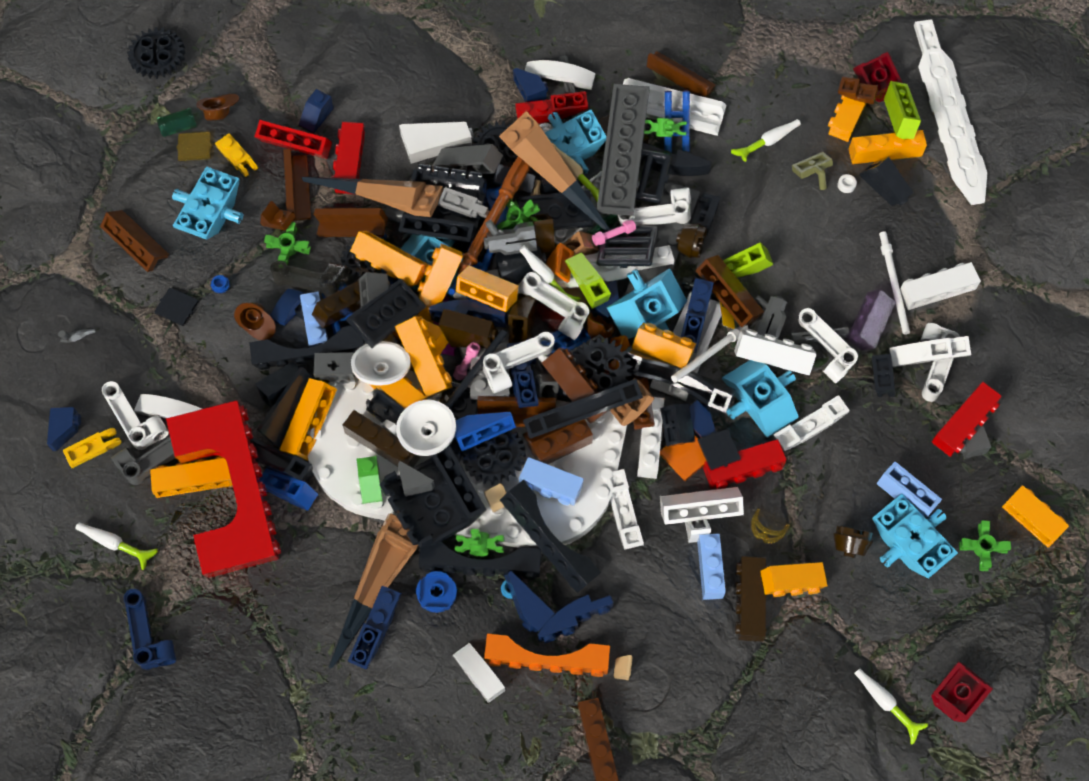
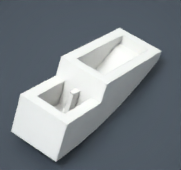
M470 643L453 654V657L488 703L505 691L503 684Z

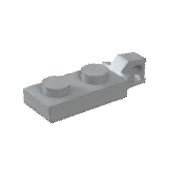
M446 187L438 201L440 207L469 217L476 218L479 215L486 218L490 212L488 207L482 206L483 203L478 198Z

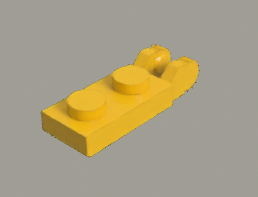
M230 133L215 142L219 151L244 177L249 175L244 165L248 164L254 171L258 169L256 163Z
M115 428L107 429L101 433L98 432L63 449L70 467L74 468L107 452L108 449H113L120 445V438H114L105 443L103 441L116 434Z

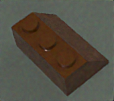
M585 419L531 439L527 432L522 434L535 460L545 464H550L590 445L593 441V434Z

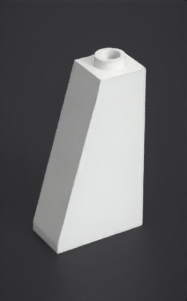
M466 122L399 125L400 134L411 164L436 157L441 149L472 146V139L474 138L472 128H468Z

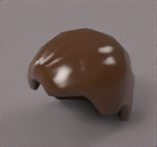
M591 312L587 316L586 330L591 338L599 334L604 339L612 337L615 332L613 324L605 322L600 315L593 317Z

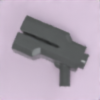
M492 220L485 223L490 232L486 233L487 238H483L485 249H489L490 253L517 254L521 253L519 249L524 245L530 251L537 250L533 222L519 223L514 229L497 230Z
M758 295L754 300L763 308L764 315L762 320L756 322L753 330L757 331L759 335L765 336L768 325L772 321L767 334L773 335L778 339L786 319L784 309L787 302L779 296H771L769 302H767Z
M537 357L535 364H530L537 397H542L541 393L543 392L546 398H556L557 401L559 384L547 372Z

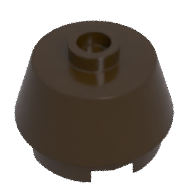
M701 223L684 224L682 231L678 232L676 239L678 251L690 259L700 258L704 238H706L707 227L702 226Z
M837 526L836 533H833L835 549L843 551V556L856 558V554L865 556L873 543L871 541L873 533Z

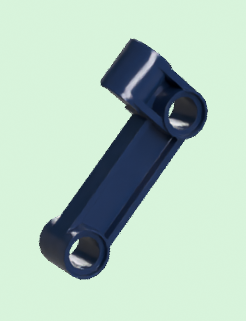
M137 589L128 590L124 594V602L134 662L145 670L175 663L176 656L172 640L153 644L146 598ZM134 597H139L137 603L131 604ZM149 654V659L141 663V658Z

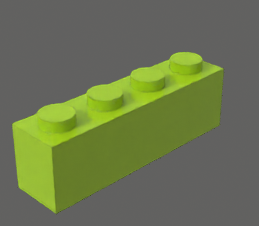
M891 81L884 97V102L895 134L901 139H914L921 119L909 86L905 83Z

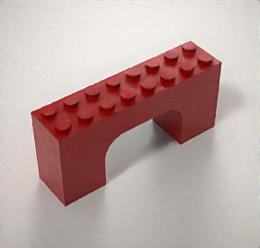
M237 400L166 418L174 456L181 463L208 456H220L227 461L237 502V513L232 522L227 526L193 535L202 575L208 578L279 560L278 554H281L279 542L274 539V535L277 534L275 524L269 519V516L272 515L271 507L264 498L267 496L266 487L262 481L260 482V477H263L262 470L258 462L255 461V458H258L257 450L250 441L254 439L251 427L249 428V425L246 424V421L249 420L248 413L244 405H240Z

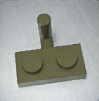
M821 152L793 164L792 171L801 179L816 173L819 179L820 190H825L827 185L824 170L833 166V161L828 155Z

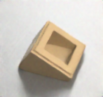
M502 483L484 491V496L493 513L504 508L500 501L506 494Z
M632 655L616 658L615 679H630Z

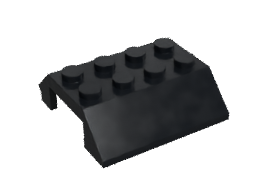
M419 164L418 169L413 170L412 181L425 182L426 185L443 186V189L446 187L473 196L483 203L482 206H485L487 179H483L482 172L470 171L469 177H467V170L453 168L450 174V168L435 166L434 172H432V165ZM437 205L431 217L414 216L409 213L403 214L399 232L471 243L479 232L482 217L479 215L476 218L469 217Z
M449 445L441 452L431 455L430 459L413 467V469L434 480L435 488L432 491L405 496L400 475L397 476L395 471L384 476V480L379 484L384 495L391 496L388 498V502L395 513H400L397 515V518L403 529H409L406 534L412 545H418L419 548L436 545L469 527L487 510Z

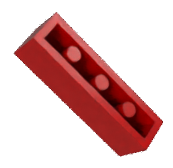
M259 120L255 133V138L261 142L328 159L332 142L325 137Z
M342 122L341 129H338L339 144H336L335 148L337 160L334 159L333 162L335 175H332L331 178L359 179L365 139L364 123ZM335 189V193L352 194L349 192Z
M982 382L937 433L932 443L949 457L954 452L958 454L964 448L965 444L963 442L966 438L971 440L977 432L975 428L978 425L982 427L989 417L986 415L989 412L994 413L1001 405L998 401L1002 396Z
M777 439L738 451L741 460L728 464L727 467L723 466L710 471L707 462H705L703 470L711 489H723L733 482L739 484L746 481V478L749 477L758 478L763 476L765 472L782 470L786 463V457Z

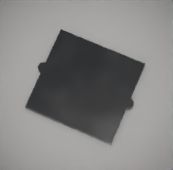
M169 287L164 297L160 299L161 302L154 313L184 326L189 316L193 315L192 311L197 305L198 299Z
M728 429L717 433L711 432L710 435L697 440L710 471L723 466L727 467L728 464L741 460Z

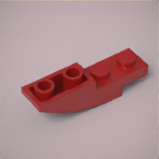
M585 91L551 95L550 100L515 103L517 119L527 111L538 124L550 122L548 116L552 114L554 118L553 112H557L560 119L580 113L588 109V102Z

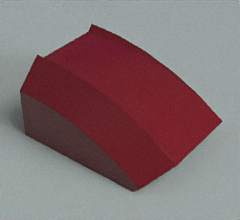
M888 52L853 69L861 84L878 86L875 101L879 103L884 101L891 81L902 83Z
M958 661L935 689L931 697L934 705L953 721L965 723L993 688L967 666Z

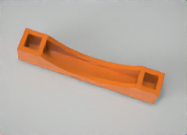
M487 634L484 660L489 666L500 667L501 664L509 665L513 669H520L521 666H525L534 671H541L542 668L550 669V672L561 673L562 670H566L575 675H582L583 672L591 673V676L603 677V674L607 675L610 646L588 644L584 648L570 654L545 656L525 650L506 635Z

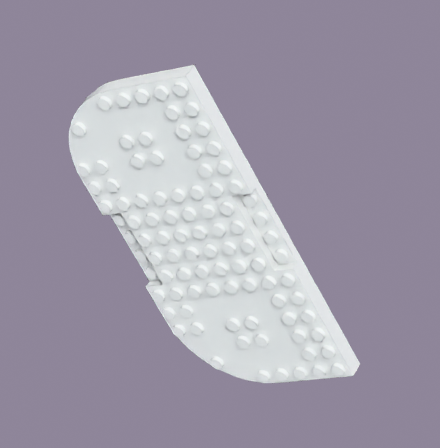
M409 370L405 376L412 382V386L423 390L416 373ZM356 376L355 382L347 384L339 382L328 383L335 387L337 391L322 428L315 437L317 439L315 445L308 455L309 463L313 466L312 472L314 477L330 499L348 511L384 521L390 513L395 516L399 515L400 513H395L388 502V498L391 496H385L383 491V501L362 503L357 458L376 456L381 482L384 480V476L394 471L397 476L400 475L399 468L346 435L342 426L352 411L355 410L383 428L382 422L366 411V401L373 398V391L375 389ZM557 400L556 408L569 404L570 402ZM610 410L592 424L585 419L593 434L592 444L548 464L584 478L583 487L575 505H563L558 499L543 497L540 495V492L532 490L536 494L537 504L545 524L552 534L564 545L580 539L596 526L610 504L613 492H609L606 479H611L612 487H614L616 476L612 477V472L618 470L627 425L622 426ZM526 427L512 429L513 433L518 432V438L522 437L523 444H525V463L528 457L535 459L522 436L523 433L527 432ZM315 428L310 430V436L312 438L314 437ZM431 455L420 456L415 466L430 459ZM461 458L460 465L487 510L469 527L454 535L471 538V529H479L480 532L490 534L489 538L503 535L505 542H498L497 544L514 548L540 549L505 507L494 513L492 512L484 496V491L498 485V480H495L493 485H491L490 480L483 484L482 478L476 481L475 475L470 477L469 471L465 470ZM504 459L502 462H507L510 459ZM486 463V464H484L483 466L486 467V466H489L490 464H489V463ZM520 465L521 471L515 470L516 477L509 475V481L505 478L502 479V485L506 493L519 484V477L524 465Z

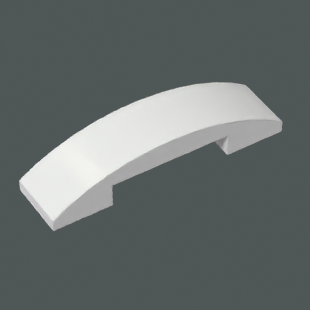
M559 61L527 62L525 71L539 75L540 78L574 83L576 88L592 90L595 73L585 68Z
M140 394L134 412L149 417L154 415L166 419L201 410L202 408L167 397Z
M838 395L792 426L788 425L775 433L774 437L776 440H779L784 451L789 450L819 434L845 416L850 410Z
M624 469L613 471L612 477L616 476L614 487H612L611 479H606L609 492H613L610 502L623 548L625 550L642 546L644 543L636 521Z

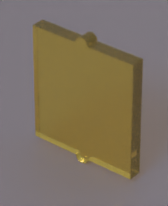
M210 132L178 134V145L176 146L178 149V161L210 159V148L212 147Z

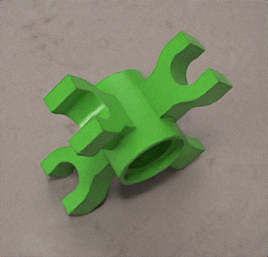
M657 118L656 123L651 120H645V123L649 124L650 128L645 130L644 134L655 132L657 137H672L673 132L678 135H686V132H681L679 128L681 125H687V122L680 121L674 124L673 119Z
M511 199L506 205L509 209L506 216L507 220L496 226L498 230L514 229L519 223L530 222V216L539 212L540 208L538 204H534L530 199L520 209L516 201L513 202Z
M292 222L287 228L286 233L281 234L279 238L271 235L265 236L266 248H279L281 250L278 257L280 267L287 268L289 256L294 255L297 251L310 254L311 246H309V241H295L297 233L295 222Z
M981 521V524H978V540L962 538L961 542H959V550H973L980 557V571H988L992 567L991 552L1007 554L1008 550H1011V541L998 542L993 536L989 535L990 521ZM981 543L987 544L988 549H984Z
M471 529V538L456 535L458 542L463 541L462 546H455L456 552L470 550L471 555L480 556V558H489L488 550L504 553L502 546H496L500 541L505 542L503 535L489 538L490 534L480 532L479 529Z

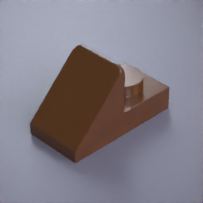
M270 201L261 214L260 224L264 227L286 231L296 216L290 211L280 210L273 201Z

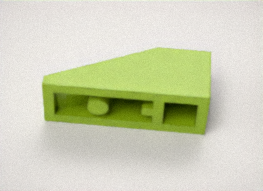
M761 243L723 260L737 278L758 273L773 265L768 249Z

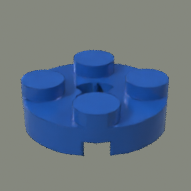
M434 571L426 574L418 582L416 595L423 609L439 613L452 607L457 597V588L449 575L444 572ZM435 587H439L440 591L442 590V594H439L438 597L431 594Z

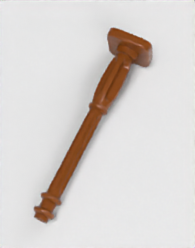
M519 156L508 171L502 187L499 189V196L467 253L462 254L463 260L458 266V274L468 265L473 266L478 263L477 257L484 246L483 238H487L486 233L490 232L485 223L492 220L494 225H496L508 201L513 199L514 194L524 181L531 166Z

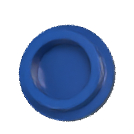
M217 275L211 281V288L216 293H224L230 287L228 278L223 275Z

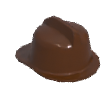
M226 94L199 100L196 106L203 110L206 120H221L229 114L230 106L239 101V96L236 94Z
M246 302L237 306L234 311V318L238 325L257 340H269L275 334V322L262 305Z

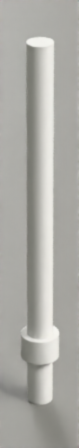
M887 232L879 233L882 244L880 248L882 255L885 256L902 333L909 334L910 329L892 257V245L889 244Z
M739 326L729 331L726 337L671 376L672 381L678 382L727 344L735 342L739 337L740 331H746L748 326L743 328Z

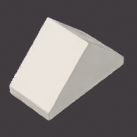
M707 519L685 522L688 543L697 542L699 535L711 533Z

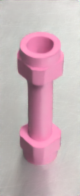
M627 220L622 223V226L605 233L601 231L595 233V235H592L593 243L595 246L606 243L605 240L624 232L627 234L632 233L636 230L634 221Z
M472 342L466 348V356L461 365L456 366L453 377L456 380L461 381L467 375V368L471 360L479 354V344Z

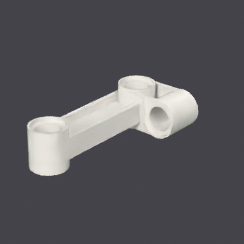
M690 189L671 190L672 204L635 208L634 216L618 215L620 225L622 226V223L627 220H633L636 226L674 222L685 224L691 219Z
M527 273L519 283L520 292L524 295L532 296L564 316L565 318L558 330L575 340L589 315L588 306L585 303L573 300L544 282L537 273Z
M810 308L803 309L799 314V324L835 357L822 371L836 384L854 366L858 359V354L814 310ZM805 314H809L812 316L813 320L811 322H805L803 321L802 316ZM849 353L853 356L854 360L846 362L843 355Z
M927 323L921 341L957 338L960 336L957 332L943 328L935 323ZM953 358L933 361L922 390V397L926 401L933 402L938 399L943 390ZM929 388H933L936 392H931Z
M542 332L539 336L497 353L486 355L483 360V371L493 394L512 387L507 369L539 356L550 354L554 347V336L549 332ZM548 341L550 345L543 346L541 342ZM493 362L497 366L494 368H490L487 366V364Z
M113 381L103 385L102 393L136 449H146L148 446L168 436L169 431L160 416H153L141 424L119 385ZM112 391H116L114 395H110ZM143 436L141 440L135 441L137 437Z

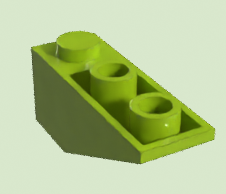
M582 252L565 260L591 309L609 300L611 293L604 280Z

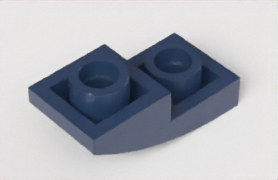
M290 288L284 292L270 315L275 323L286 326L296 315L295 308L301 303L300 295L304 294V292Z

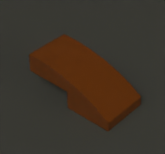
M842 77L838 89V94L869 104H874L878 92L877 85L861 84L860 79Z

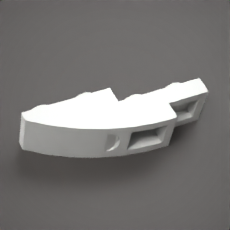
M968 336L937 339L889 348L893 367L971 355Z

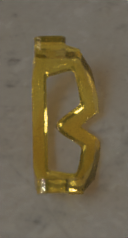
M757 508L751 520V530L757 539L762 538L764 543H775L782 539L790 525L786 524L784 529L779 531L765 528L758 520L760 509ZM755 524H756L757 527H758L760 530H762L763 532L759 533V532L757 531V529H756ZM767 534L778 536L774 538H769Z

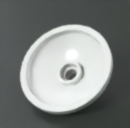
M382 341L373 349L368 344H365L353 354L351 368L354 375L365 383L380 386L389 385L399 381L408 373L410 369V356L402 346L396 343Z
M421 400L409 405L401 413L397 421L396 432L401 445L407 451L420 456H429L441 452L452 442L456 433V421L451 410L443 403L435 400Z

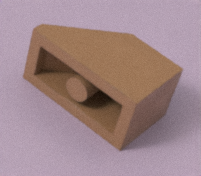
M578 231L563 243L574 251L573 256L581 252L585 256L599 251L598 246H595L592 241V234Z

